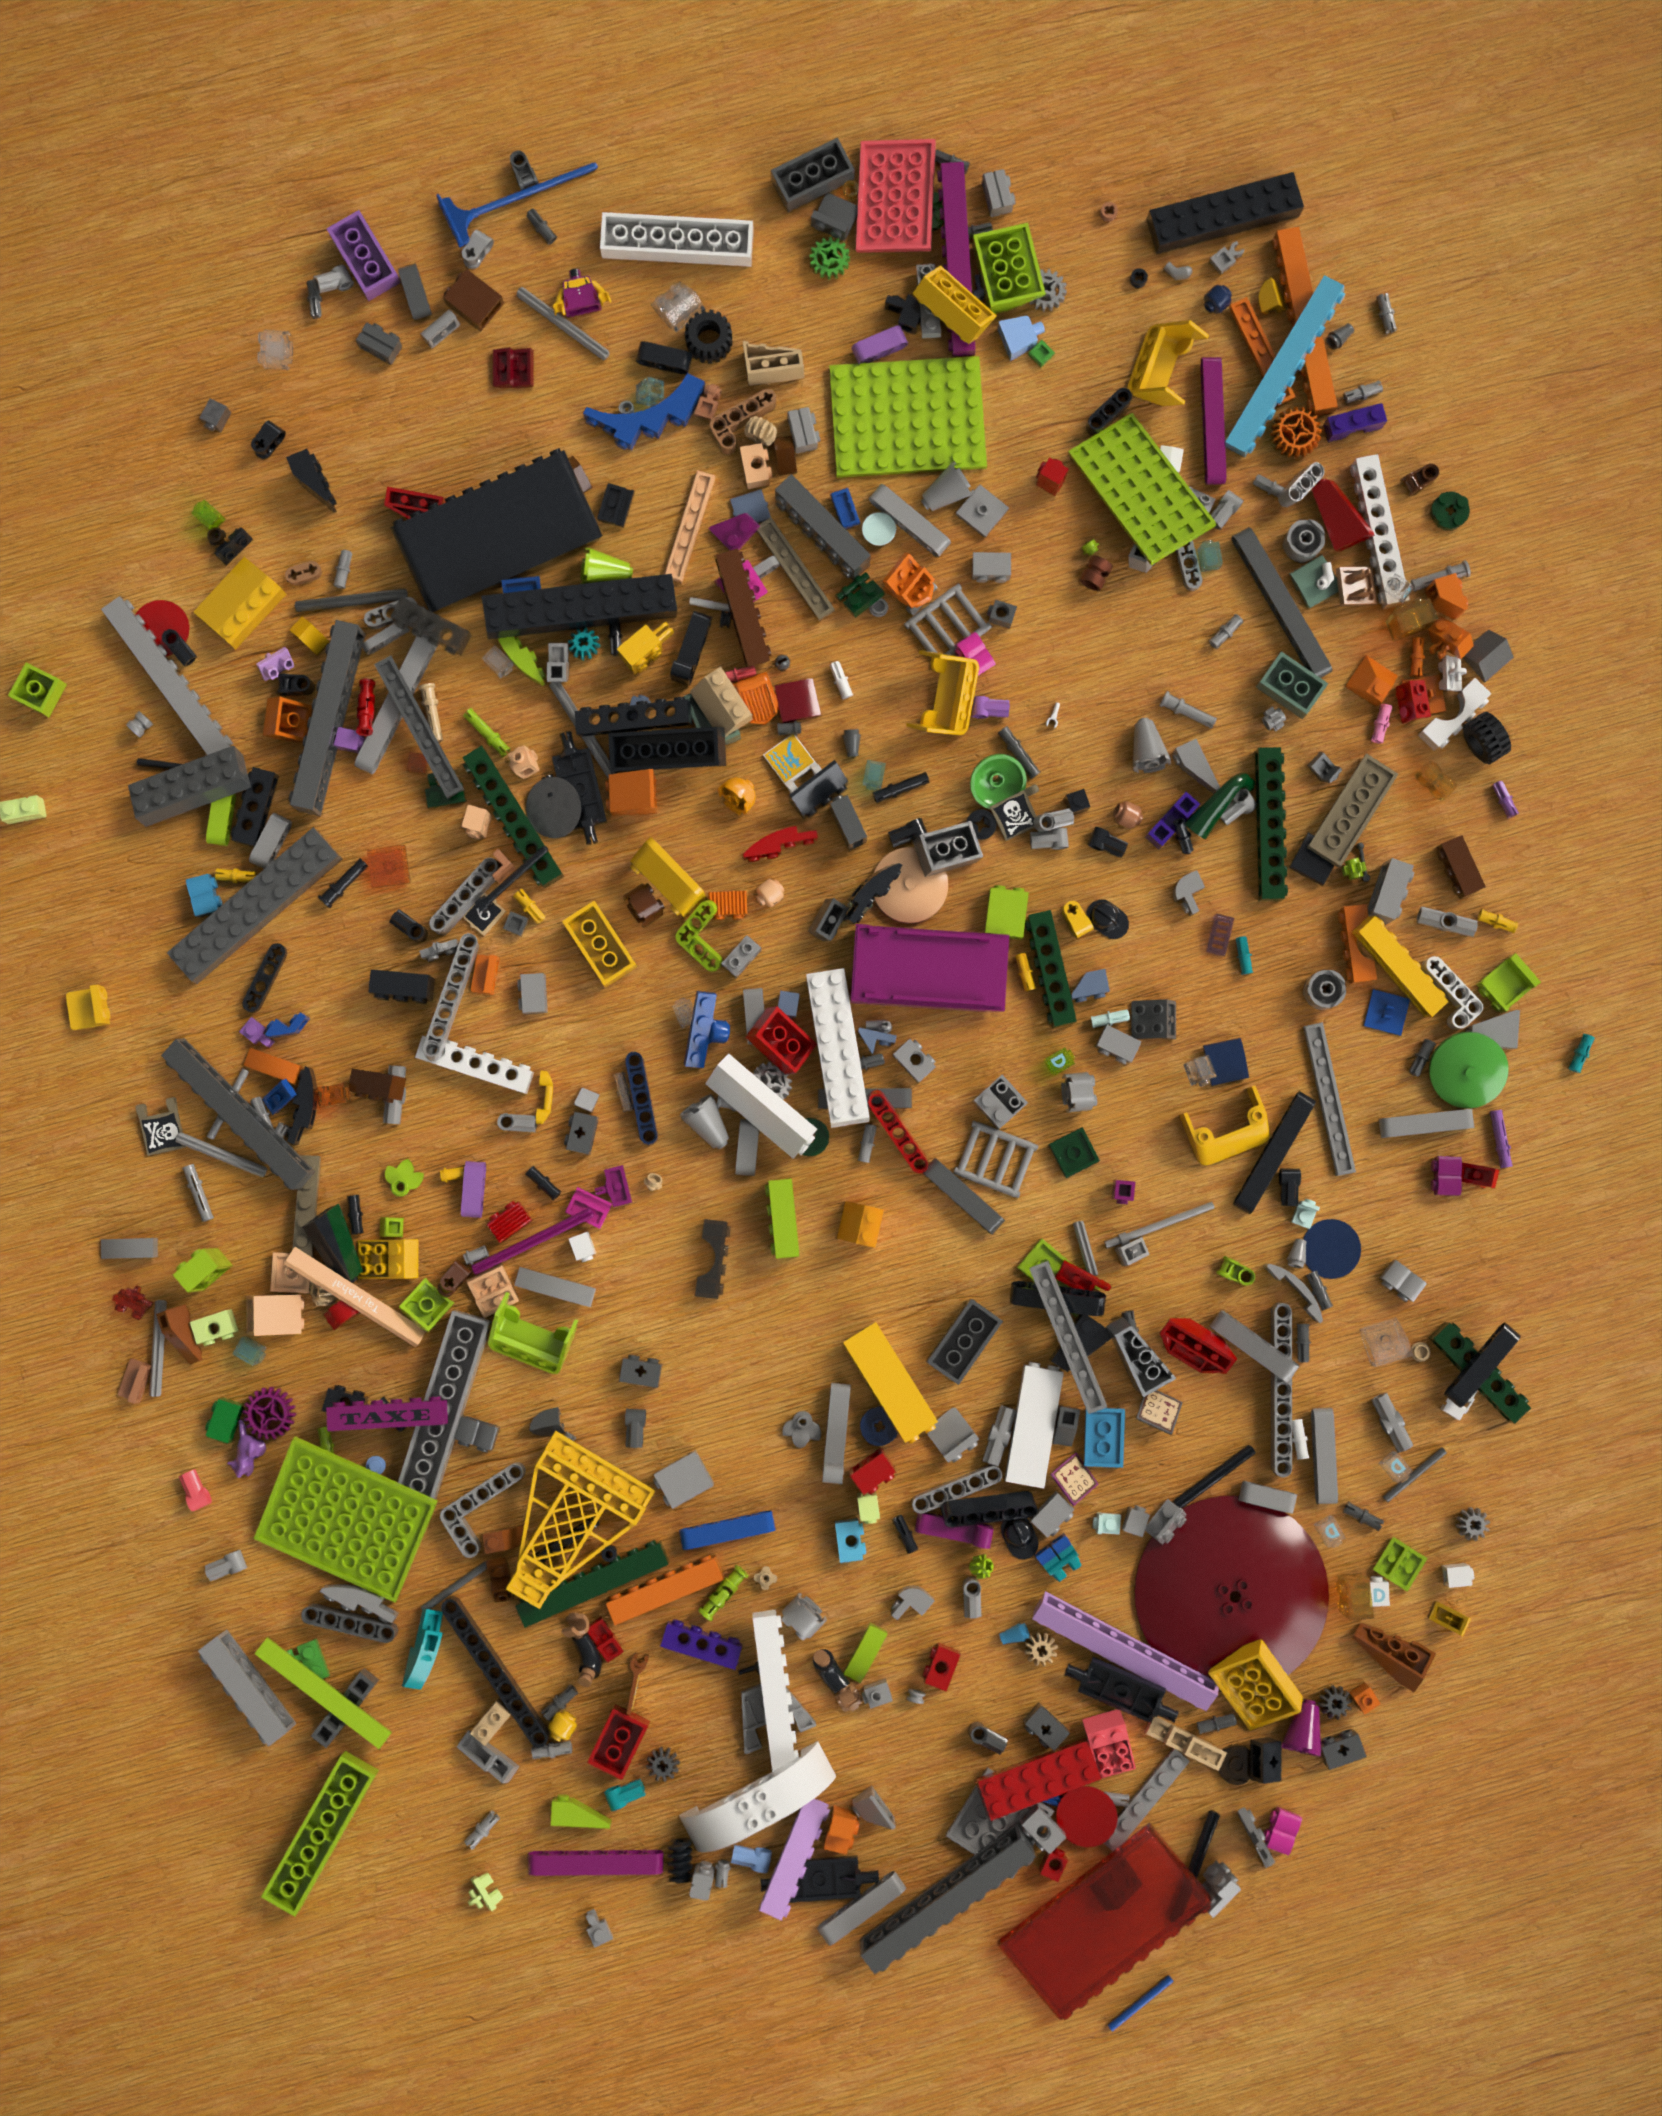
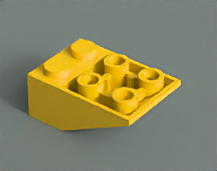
M418 1239L358 1240V1258L363 1272L358 1275V1279L418 1278Z

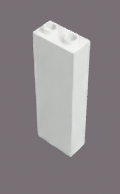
M730 1054L716 1066L707 1080L706 1085L791 1158L794 1159L798 1153L802 1155L815 1139L813 1134L817 1128Z
M1029 1362V1365L1023 1366L1016 1407L1017 1412L1014 1419L1004 1478L1006 1482L1044 1488L1064 1374V1372L1059 1371L1060 1367L1048 1365V1369L1041 1368L1039 1363Z

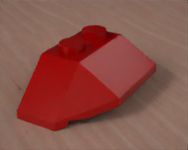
M1170 1318L1159 1333L1167 1353L1200 1373L1227 1374L1237 1361V1358L1223 1338L1190 1318Z

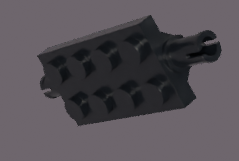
M566 732L568 740H566V735L561 733L560 737L564 750L562 754L552 756L556 776L569 782L577 791L581 801L580 819L573 830L583 829L586 845H592L590 837H592L593 843L596 844L598 840L594 826L606 823L607 819L590 749L575 748L572 732Z
M1092 1657L1085 1671L1071 1664H1068L1064 1676L1079 1681L1078 1692L1149 1723H1151L1153 1717L1157 1716L1174 1723L1179 1711L1162 1705L1161 1701L1166 1692V1688L1095 1657Z
M858 1855L806 1859L804 1864L806 1867L805 1874L802 1879H798L796 1884L798 1891L794 1898H790L789 1903L860 1898V1886L868 1883H879V1871L861 1872L858 1867ZM771 1878L760 1879L761 1892L766 1891Z

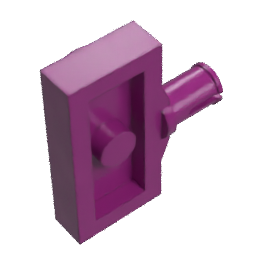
M624 1166L605 1169L606 1185L595 1188V1191H599L596 1192V1196L608 1193L613 1207L633 1203Z

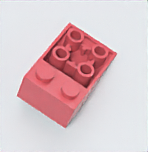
M1119 1709L1082 1719L1085 1734L1101 1779L1136 1769L1126 1725Z

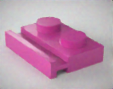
M577 1187L565 1212L573 1216L587 1208H591L594 1217L585 1222L601 1229L612 1203Z

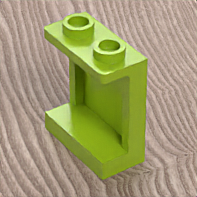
M1515 953L1506 958L1476 985L1479 987V993L1492 1002V1008L1497 1012L1504 1013L1529 990L1539 985L1541 981Z

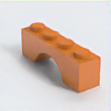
M1367 904L1345 906L1338 912L1339 923H1342L1343 929L1340 933L1341 941L1345 944L1343 958L1344 961H1347L1348 967L1345 973L1346 979L1349 980L1350 984L1377 980L1375 961L1364 957L1357 947V938L1352 933L1357 926L1369 917Z

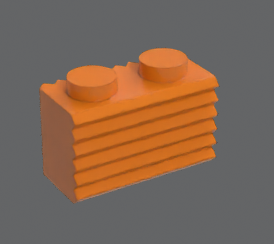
M746 891L708 892V900H712L717 905V912L713 916V920H725V917L732 916L734 920L744 919V916H748Z

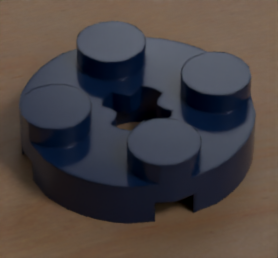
M882 1407L870 1408L861 1418L860 1430L868 1443L874 1446H884L896 1438L898 1433ZM882 1421V1425L885 1428L878 1432L874 1424Z

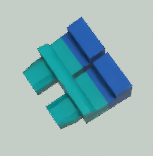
M1064 1533L1050 1543L1060 1558L1056 1556L1049 1545L1034 1554L1049 1575H1053L1059 1582L1067 1577L1062 1569L1066 1564H1069L1073 1571L1082 1566L1077 1557L1078 1553Z

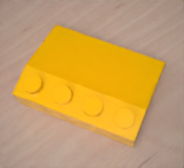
M243 557L193 612L236 650L287 594L271 578L247 558Z
M1262 1639L1244 1645L1208 1671L1211 1678L1250 1731L1301 1713L1303 1696Z

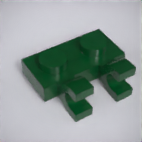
M433 773L427 774L430 788L425 789V795L429 809L466 802L465 791L447 799L441 786H438L435 775Z

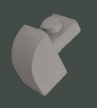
M548 643L547 682H568V643Z
M1197 870L1182 877L1173 889L1174 902L1182 899V909L1189 916L1199 912L1192 894L1205 888Z
M910 1585L903 1587L898 1591V1595L902 1600L897 1599L891 1606V1615L898 1620L908 1607L911 1606L922 1616L935 1600L927 1591L919 1586Z

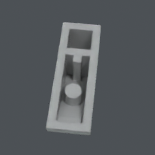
M1197 739L1175 748L1173 751L1174 755H1172L1175 764L1179 765L1184 772L1214 794L1220 786Z

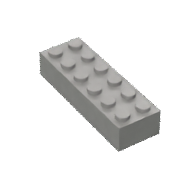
M225 1630L198 1650L202 1662L208 1664L212 1669L213 1677L216 1680H220L223 1684L224 1692L228 1696H232L236 1708L240 1712L243 1711L246 1715L247 1723L259 1733L258 1737L262 1743L267 1744L269 1747L297 1724L228 1630Z

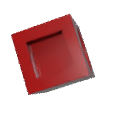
M1057 1847L1050 1854L1046 1851L1039 1866L1040 1874L1059 1882L1068 1862L1065 1852ZM1052 1859L1059 1860L1057 1866L1052 1867L1049 1865Z

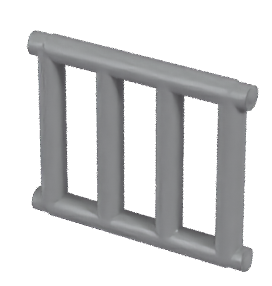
M959 583L904 623V626L907 629H911L929 652L938 653L916 625L924 617L949 648V651L945 654L956 655L954 642L931 613L939 606L964 638L970 634L946 602L954 595L980 627L975 631L979 637L992 628L991 624L983 620L963 594Z
M973 1120L971 1124L973 1129L958 1168L956 1167L953 1173L1009 1196L1019 1198L1020 1186L1033 1152H1036L1038 1145ZM982 1131L990 1134V1138L978 1170L974 1174L965 1169L979 1132ZM1000 1138L1008 1141V1145L995 1179L992 1181L984 1178L983 1175L996 1141ZM1015 1145L1026 1148L1013 1186L1010 1188L1002 1185L1001 1182Z

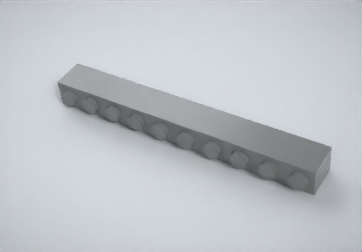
M119 596L101 609L206 754L209 755L233 745L234 743L227 734L224 736L220 731L223 728L218 721L211 719L209 715L212 713L207 706L200 704L198 700L201 698L194 689H189L187 685L190 683L183 674H178L176 671L178 666L172 659H167L165 656L167 651L161 644H156L154 640L157 638L150 629H145L143 625L146 623L139 614L135 615L132 611L135 609L128 599L124 600Z

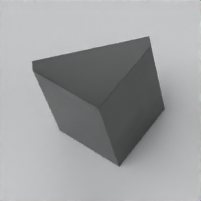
M1489 629L1473 642L1474 646L1463 657L1484 682L1514 658L1507 639Z

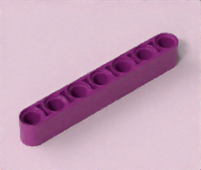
M1202 357L1200 373L1205 484L1225 485L1226 450L1221 357Z
M662 1850L531 1851L528 1853V1874L532 1876L655 1875L664 1872V1854Z

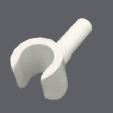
M1055 703L1051 718L1046 721L1047 727L1050 720H1054V728L1057 727L1058 721L1056 718L1060 706L1059 703Z

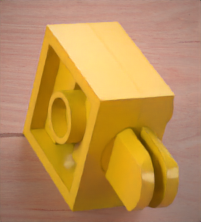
M667 622L663 623L653 632L647 625H644L617 648L620 659L634 675L638 672L642 673L647 669L648 663L652 660L656 661L662 656V643L673 635L674 630L669 628Z

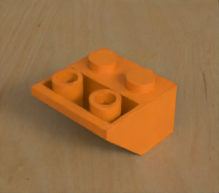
M1456 573L1434 579L1425 589L1430 608L1453 620L1458 619L1468 609L1467 597L1462 592V581L1457 577Z

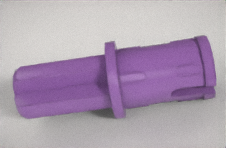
M1503 781L1494 783L1492 787L1499 799L1498 804H1501L1507 819L1519 814L1513 803V796L1509 795Z

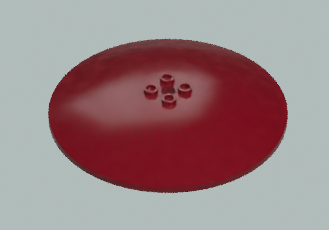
M1237 1495L1209 1497L1183 1507L1182 1509L1187 1514L1185 1516L1187 1520L1182 1527H1176L1172 1532L1174 1536L1170 1542H1164L1162 1545L1155 1538L1151 1537L1138 1563L1134 1587L1135 1607L1141 1630L1148 1644L1157 1651L1212 1679L1208 1673L1211 1668L1244 1645L1262 1639L1285 1673L1289 1675L1303 1663L1314 1649L1323 1631L1328 1613L1329 1584L1322 1557L1313 1540L1304 1528L1285 1512L1239 1501V1496ZM1238 1591L1240 1594L1239 1599L1235 1602L1231 1601L1229 1598L1230 1593Z

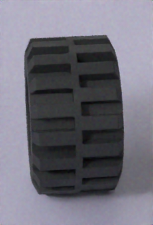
M701 310L702 314L695 313V318L690 317L689 324L686 323V346L688 351L693 354L694 359L700 358L702 363L706 360L708 364H712V361L715 360L717 363L720 362V357L724 359L726 352L729 353L731 351L730 346L733 343L731 325L727 322L725 316L721 317L720 312L717 311L715 314L714 310H709V312ZM706 330L716 331L720 335L715 342L710 344L703 343L698 339L699 335Z
M1483 712L1463 725V734L1467 745L1483 763L1490 765L1511 751V742L1506 729L1491 713Z

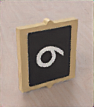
M484 892V894L481 897H487L488 895ZM496 899L492 902L491 909L486 913H483L474 903L463 916L471 924L470 927L478 930L484 937L507 912L496 903Z

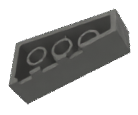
M1123 1317L1106 1326L1134 1388L1142 1397L1177 1379Z

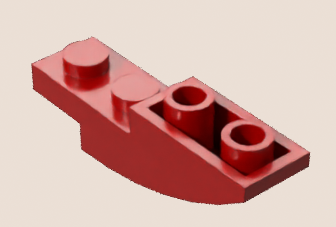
M797 826L773 832L749 847L743 853L744 860L757 862L762 857L775 859L778 858V855L782 854L781 847L783 846L785 849L796 847V844L801 843L804 846L815 844L814 841H818L817 830L798 833Z

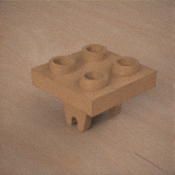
M1339 567L1336 569L1340 606H1374L1377 604L1373 567Z

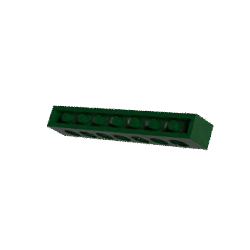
M480 746L462 757L465 761L462 765L468 774L472 772L475 779L472 781L478 790L482 788L485 795L482 797L488 806L492 804L495 811L492 813L498 822L502 820L505 825L502 829L508 838L512 836L515 841L512 845L518 854L522 852L525 857L522 861L525 862L533 855L527 853L528 847L536 846L537 852L545 845L483 746ZM485 766L486 772L478 774L477 770L479 767ZM490 782L496 783L494 790L487 789ZM500 798H506L504 806L497 805V801ZM510 814H516L514 822L507 821V817ZM520 830H526L527 833L524 838L517 837V833ZM549 851L529 868H532L535 873L533 878L537 885L542 884L544 888L564 877ZM546 862L547 866L544 870H538V863Z
M1259 747L1255 750L1259 902L1282 901L1288 895V886L1285 885L1287 866H1284V858L1287 857V848L1284 847L1286 828H1283V821L1286 819V810L1283 809L1285 790H1282L1285 773L1282 772L1284 753H1281V747ZM1266 764L1273 765L1274 772H1269L1266 769ZM1267 783H1272L1275 786V790H1268ZM1267 802H1273L1275 804V810L1269 809L1267 807ZM1268 820L1275 822V829H1271L1268 826ZM1269 839L1275 840V848L1269 846ZM1269 858H1274L1277 861L1276 867L1269 864ZM1269 877L1277 879L1276 886L1270 884Z

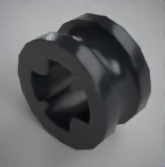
M1141 268L1135 269L1130 277L1131 285L1135 288L1144 287L1148 279L1147 272ZM1136 276H1137V277L1142 276V277H1143V278H1142V281H1141V280L1136 281V280H1135Z
M722 610L720 628L726 626L730 629L731 613L730 611L725 613Z

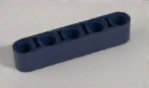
M631 1052L626 1056V1067L639 1136L644 1144L653 1145L658 1140V1131L645 1062L639 1053ZM638 1056L640 1058L637 1066L630 1064L631 1057ZM636 1075L643 1076L642 1084H634L633 1079ZM641 1093L647 1096V1101L643 1104L637 1102V1097ZM644 1112H648L651 1116L650 1121L647 1123H643L640 1119L641 1114ZM647 1131L654 1133V1139L650 1142L644 1139V1134Z

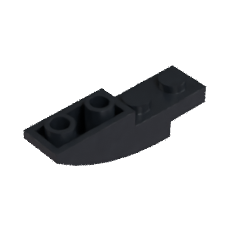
M896 863L886 866L864 880L848 898V901L853 903V906L843 920L848 924L859 923L864 916L863 911L865 908L873 903V896L882 897L889 892L891 888L889 885L899 877L900 869L903 865Z
M306 1066L304 1070L300 1071L298 1077L300 1082L298 1088L294 1089L297 1095L293 1098L292 1102L300 1106L299 1109L296 1108L294 1111V1123L292 1127H289L286 1135L288 1138L287 1142L299 1145L304 1128H313L317 1111L318 1093L314 1070Z

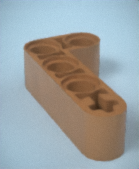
M762 390L711 419V434L723 454L731 455L736 451V438L733 432L746 426L751 417L757 416L760 418L775 409L776 395L773 390ZM749 407L756 408L754 412L747 411ZM732 416H738L740 419L738 421H732L730 418ZM716 425H722L723 429L715 430L714 427ZM725 441H731L733 443L729 447L723 445Z

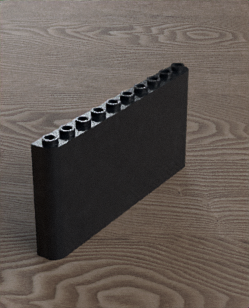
M555 449L549 452L550 456L545 459L540 456L533 459V464L527 467L525 463L515 467L516 472L508 474L506 471L497 475L498 480L491 482L488 479L479 483L481 487L473 490V487L463 490V495L456 498L455 495L444 499L446 503L442 505L434 503L428 506V511L421 513L419 510L410 514L411 518L403 521V518L392 522L393 526L390 529L430 613L603 536L565 450Z

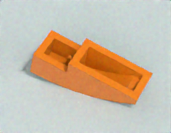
M253 1048L249 1049L243 1065L281 1080L287 1079L288 1082L297 1084L300 1071L303 1066Z

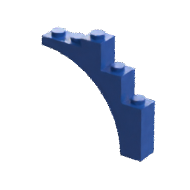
M687 373L680 386L669 397L646 410L630 414H611L586 407L583 415L586 423L590 426L596 427L597 425L603 428L602 430L609 435L614 434L615 443L619 448L633 450L642 431L649 438L656 437L659 439L668 420L676 426L682 425L686 427L699 402L700 396H702L705 390V381Z

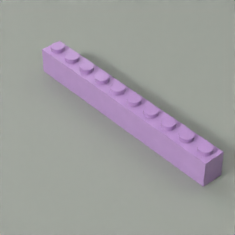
M1046 1591L1035 1607L1032 1619L1039 1624L1141 1676L1143 1679L1166 1688L1167 1691L1175 1694L1178 1698L1192 1703L1195 1707L1207 1711L1218 1696L1219 1687L1214 1680Z

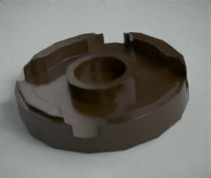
M1239 1744L1228 1745L1222 1749L1227 1754L1218 1772L1230 1784H1245L1250 1780V1750Z

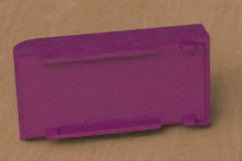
M856 924L851 1003L975 1012H1004L1009 935Z

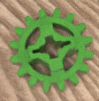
M829 237V241L822 238L821 244L816 241V248H811V268L815 267L814 273L820 272L821 278L827 275L828 280H830L831 275H834L837 279L838 273L844 275V269L849 268V249H845V243L839 244L838 238L836 241H832V237Z

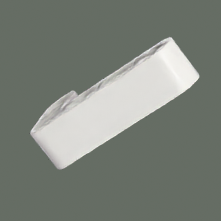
M1434 956L1423 961L1421 968L1424 974H1428L1433 979V983L1445 993L1446 997L1457 1008L1448 1017L1447 1025L1452 1030H1460L1467 1027L1483 1011L1482 1002L1442 959ZM1431 963L1435 964L1433 967L1434 969L1430 968ZM1443 975L1449 978L1448 985L1442 982ZM1457 989H1459L1462 992L1461 999L1457 998L1455 995V991ZM1470 1003L1475 1006L1474 1013L1469 1011L1468 1006ZM1456 1016L1462 1020L1460 1026L1455 1023Z

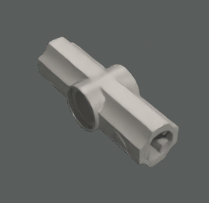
M1420 907L1416 918L1419 924L1469 937H1474L1478 927V921L1457 916L1452 912L1445 913L1426 907ZM1444 917L1450 920V926L1444 924Z
M389 1065L388 1074L405 1078L406 1067ZM405 1087L402 1101L384 1102L383 1123L401 1124L402 1104L405 1103L406 1098Z
M1385 1392L1371 1399L1380 1417V1424L1385 1433L1389 1435L1396 1451L1400 1453L1414 1446L1404 1428V1420L1400 1413L1395 1410L1388 1394Z
M1000 1405L995 1423L989 1432L988 1444L982 1461L999 1466L1004 1448L1007 1447L1011 1436V1427L1017 1410Z

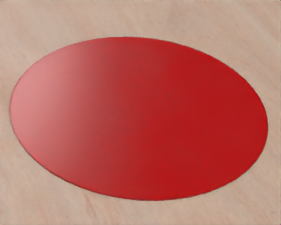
M155 600L143 605L136 612L135 615L139 614L146 624L143 625L145 629H150L157 639L154 640L156 644H161L167 651L166 657L173 655V653L162 641L164 631L168 629L175 630L185 642L187 641L190 631L189 620L186 613L177 604L167 600ZM171 635L168 643H174L177 639L176 635Z
M1082 1786L1067 1792L1059 1802L1056 1814L1058 1826L1065 1832L1066 1839L1081 1847H1095L1105 1843L1115 1832L1118 1821L1117 1810L1112 1799L1102 1790L1090 1786Z

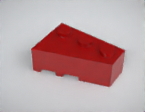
M387 486L384 506L410 519V514L420 510L421 513L428 511V506L434 503L442 505L446 502L442 496Z

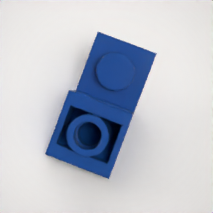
M300 1012L292 1017L290 1026L276 1019L268 1024L265 1035L270 1038L299 1034L310 1018Z

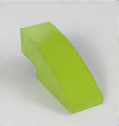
M869 1623L843 1673L845 1676L859 1683L862 1682L888 1634L887 1631Z

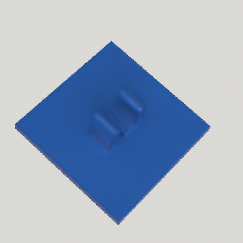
M1373 989L1364 1026L1401 1036L1410 1002L1409 998Z

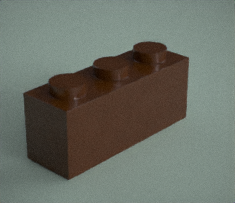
M1463 835L1437 846V856L1443 861L1445 873L1448 878H1451L1453 891L1459 898H1463L1486 887Z
M352 1068L347 1091L355 1092L354 1096L366 1098L368 1095V1099L380 1101V1097H382V1101L393 1103L394 1100L402 1101L406 1078Z

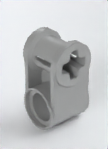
M475 230L468 244L462 250L465 266L469 269L478 268L492 249L494 240L481 231Z

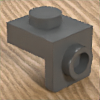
M1319 752L1307 765L1320 781L1327 783L1335 781L1342 771V768L1335 766L1324 752Z

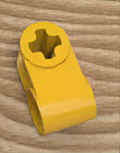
M1069 901L1063 906L1062 914L1077 939L1094 929L1078 902ZM1069 906L1076 909L1074 915L1067 912Z

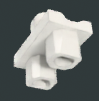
M1445 655L1442 662L1438 663L1439 671L1443 673V679L1439 682V689L1455 692L1462 691V675L1467 673V669L1461 668V659Z

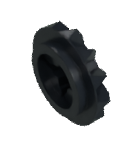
M976 810L967 818L966 822H972L978 840H985L994 834L997 823L995 817L989 811ZM982 818H984V825H987V827H983L982 830L978 832V825H976L975 823H980Z

